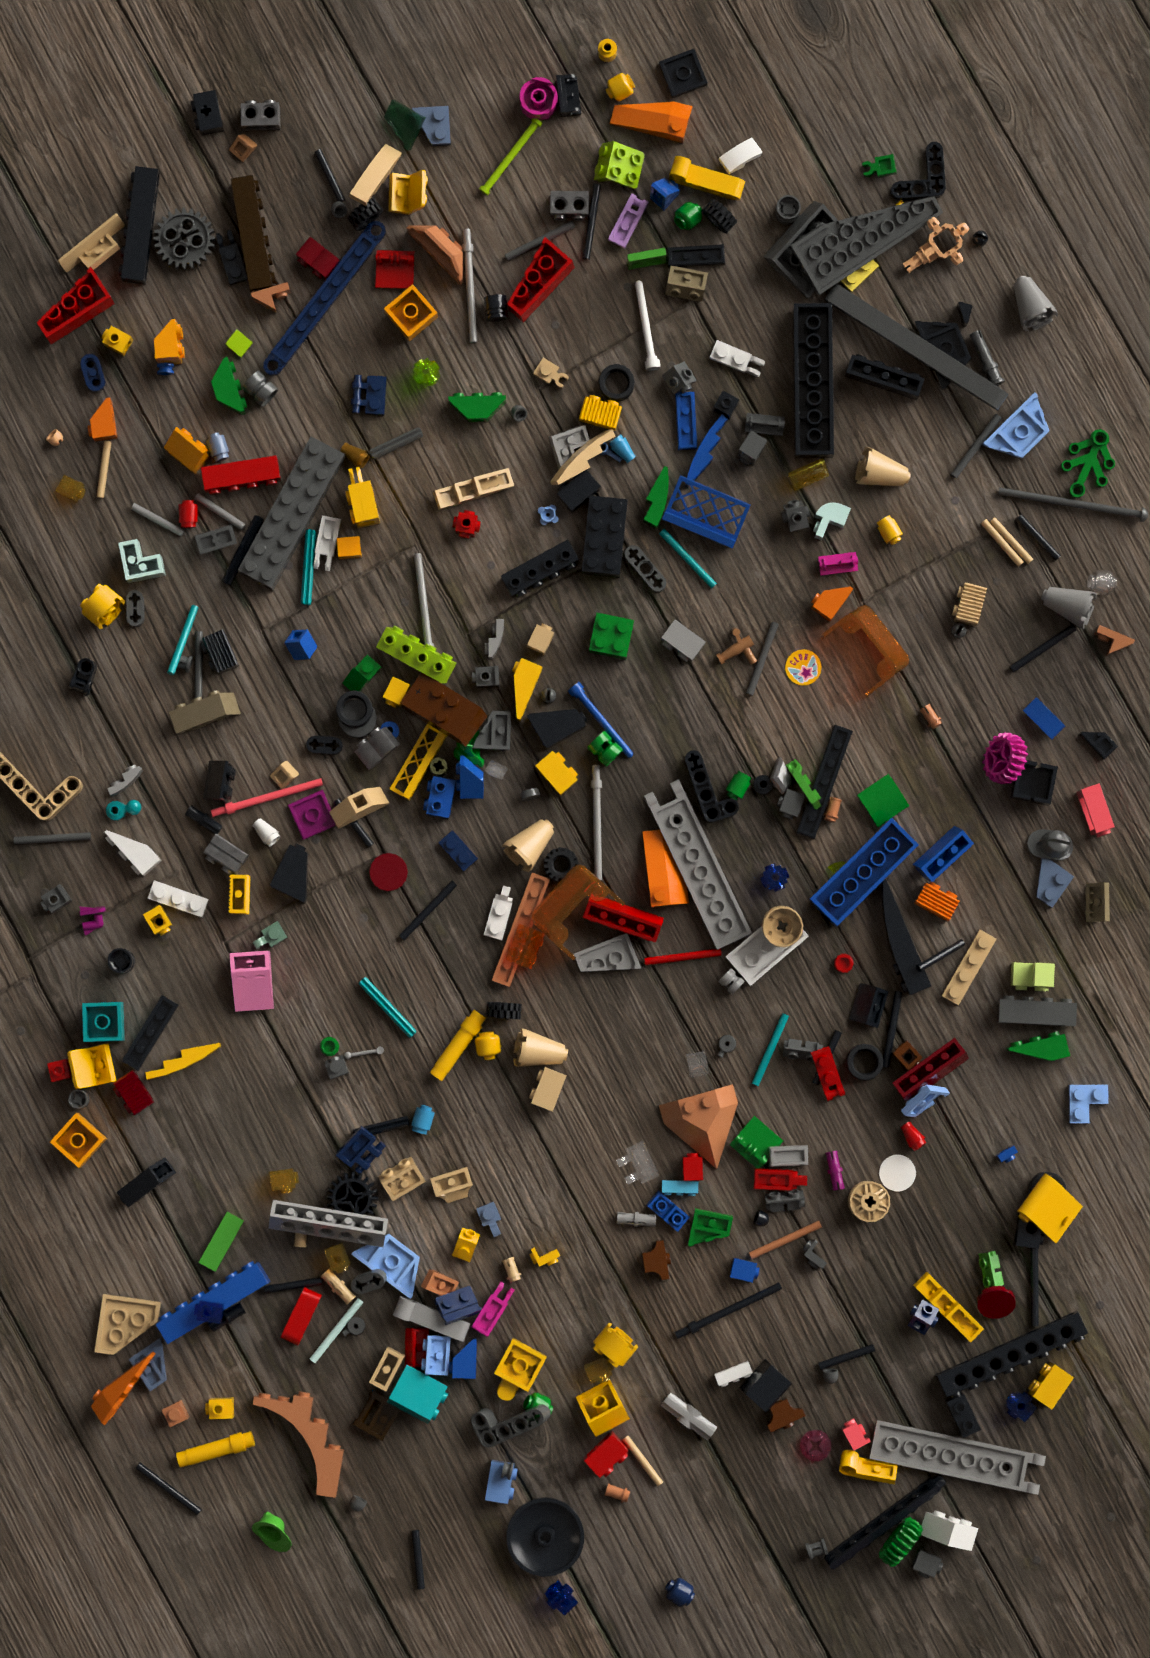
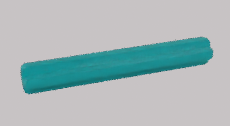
M310 529L305 531L301 604L311 605L316 531Z
M364 977L359 982L364 991L409 1038L417 1032L368 978Z

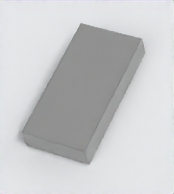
M808 1145L769 1147L770 1167L808 1165Z

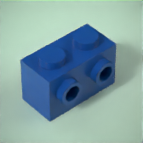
M433 776V779L428 781L427 791L430 792L429 799H425L423 810H426V815L445 819L450 818L456 780Z

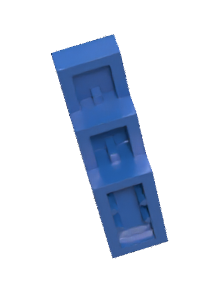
M723 414L710 428L700 444L691 463L687 476L688 479L695 481L713 461L714 457L709 453L720 442L721 438L717 433L728 420ZM685 483V487L688 488L690 484Z

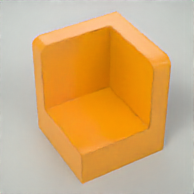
M359 536L337 538L339 559L362 558Z

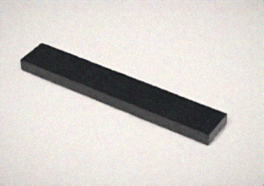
M834 725L812 790L816 789L821 797L818 800L821 807L814 810L810 802L807 801L796 833L815 839L850 741L852 730Z

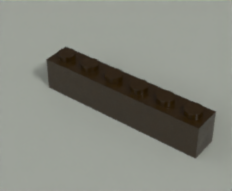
M253 175L231 178L248 283L252 293L273 287V284H276L275 273L270 271V265H273L272 256L267 254L266 248L270 247L268 235L264 236L263 231L264 228H267L265 217H261L260 210H263L262 199H258L257 196L260 187L258 180H255Z

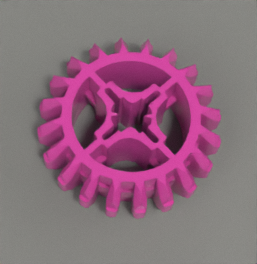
M1009 732L999 733L998 736H994L993 741H989V747H985L987 751L983 755L985 760L982 763L985 764L983 770L986 771V776L999 784H1011L1012 781H1017V776H1022L1021 771L1025 769L1024 764L1028 762L1026 761L1028 753L1025 752L1027 750V746L1024 745L1025 741L1018 735Z

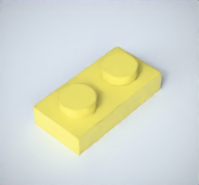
M871 260L840 282L852 293L879 265L874 260Z

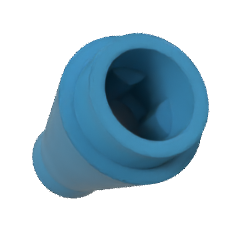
M621 434L609 443L610 449L624 459L626 463L636 457L626 437L623 438Z

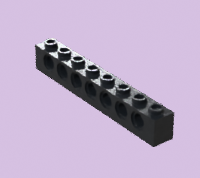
M1075 1311L937 1373L936 1377L945 1396L955 1398L961 1395V1391L966 1388L968 1390L979 1387L978 1383L986 1380V1383L996 1379V1375L999 1373L1008 1374L1014 1371V1367L1019 1364L1025 1366L1032 1363L1031 1359L1037 1356L1039 1359L1048 1356L1050 1350L1055 1348L1057 1351L1067 1347L1066 1343L1072 1340L1074 1343L1085 1339L1084 1335L1088 1334L1079 1312ZM1065 1326L1069 1327L1070 1334L1067 1337H1062L1061 1329ZM1050 1334L1053 1339L1052 1343L1045 1345L1043 1338L1045 1335ZM1030 1342L1034 1343L1035 1350L1032 1353H1027L1025 1346ZM1015 1350L1017 1358L1014 1361H1009L1008 1353ZM994 1358L1000 1361V1365L996 1369L990 1367V1362ZM977 1366L981 1367L982 1374L979 1377H974L972 1370ZM959 1374H962L965 1378L961 1385L955 1383V1377Z

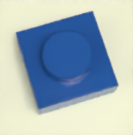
M1011 1145L998 1153L996 1157L999 1162L1005 1161V1163H1008L1016 1158L1014 1154L1018 1151L1014 1145Z

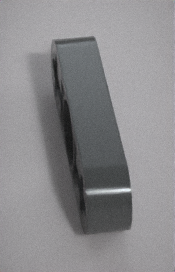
M631 545L625 550L627 562L653 592H662L666 587L664 576L638 546ZM629 551H638V559L640 560L643 557L645 560L640 561L638 565L635 566L634 564L637 563V561L634 557H632L631 559L628 557L630 555ZM642 564L650 565V573H641L640 566ZM653 572H656L654 578L657 581L662 580V587H653L654 581L652 578L649 581L646 578H649Z

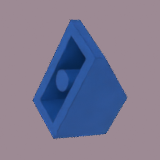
M473 1338L453 1357V1362H449V1374H452V1378L476 1379L477 1338Z

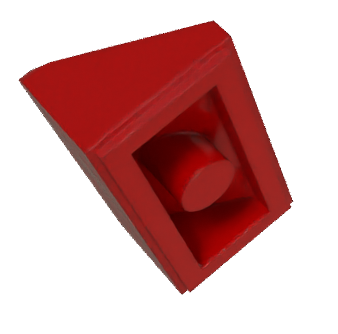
M429 1328L405 1329V1367L406 1365L412 1368L421 1367L422 1359H426V1351H423V1339H427Z

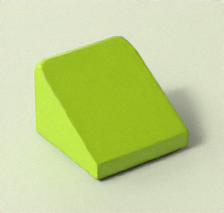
M237 329L225 343L226 347L241 358L253 344L252 341Z

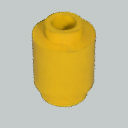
M604 39L598 45V56L604 62L613 61L617 55V45L611 39Z
M890 515L877 522L878 530L886 544L891 543V545H894L902 540L901 536L903 533Z

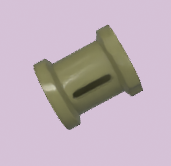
M435 758L430 763V769L434 775L442 776L447 772L448 766L444 759ZM439 762H441L442 767H444V769H440L439 772H436V768L434 767V765H438Z

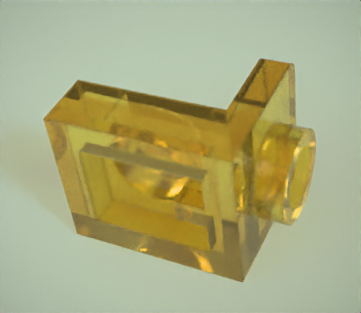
M64 475L56 489V493L77 503L78 499L81 500L86 489H84L85 485L82 482Z

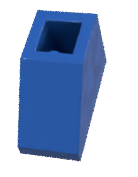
M460 756V763H456V775H460V780L456 781V789L460 791V799L483 798L484 772L465 756Z

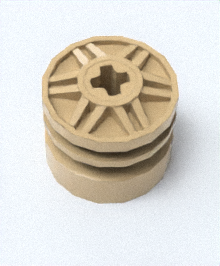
M777 906L766 912L762 919V931L767 940L773 945L788 947L800 939L803 933V922L800 915L792 908ZM779 921L787 923L785 926L786 930L777 929Z
M862 1181L850 1190L848 1207L856 1218L865 1222H876L888 1213L890 1196L881 1184L873 1181ZM869 1196H872L871 1199L874 1200L875 1203L871 1204L870 1207H868V1204L865 1203V1199H869Z

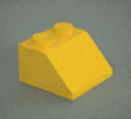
M610 1379L576 1396L578 1404L595 1437L630 1419Z

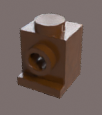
M908 1040L904 1041L892 1052V1055L895 1056L906 1070L920 1063L919 1060L923 1058ZM906 1053H909L911 1055V1059L909 1061L905 1060L904 1058Z

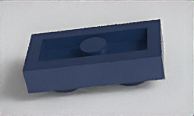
M453 830L438 842L463 871L478 860Z

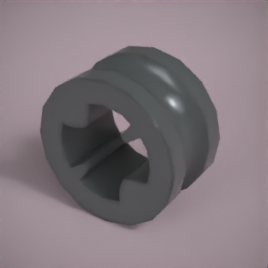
M504 1461L501 1478L507 1477L510 1480L514 1463L508 1464L507 1461Z

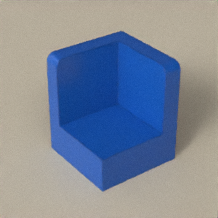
M308 629L293 630L284 642L294 660L310 659L317 649V645Z

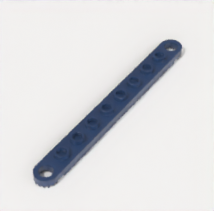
M374 221L367 226L263 362L264 371L268 375L276 376L280 374L386 235L383 223ZM375 226L382 229L381 234L378 236L371 234V229ZM271 361L278 363V368L274 371L267 368L268 363Z

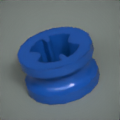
M173 363L157 364L159 368L157 371L158 375L174 374L172 370L174 367Z

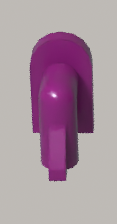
M80 906V916L106 911L105 906L94 908ZM94 914V921L82 923L85 935L103 927L102 914Z

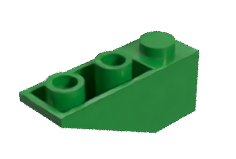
M1059 1031L1049 1033L1048 1038L1041 1039L1040 1036L1029 1038L1030 1042L1022 1044V1040L1010 1043L1011 1047L1007 1048V1051L1047 1061L1070 1056L1065 1034H1060Z

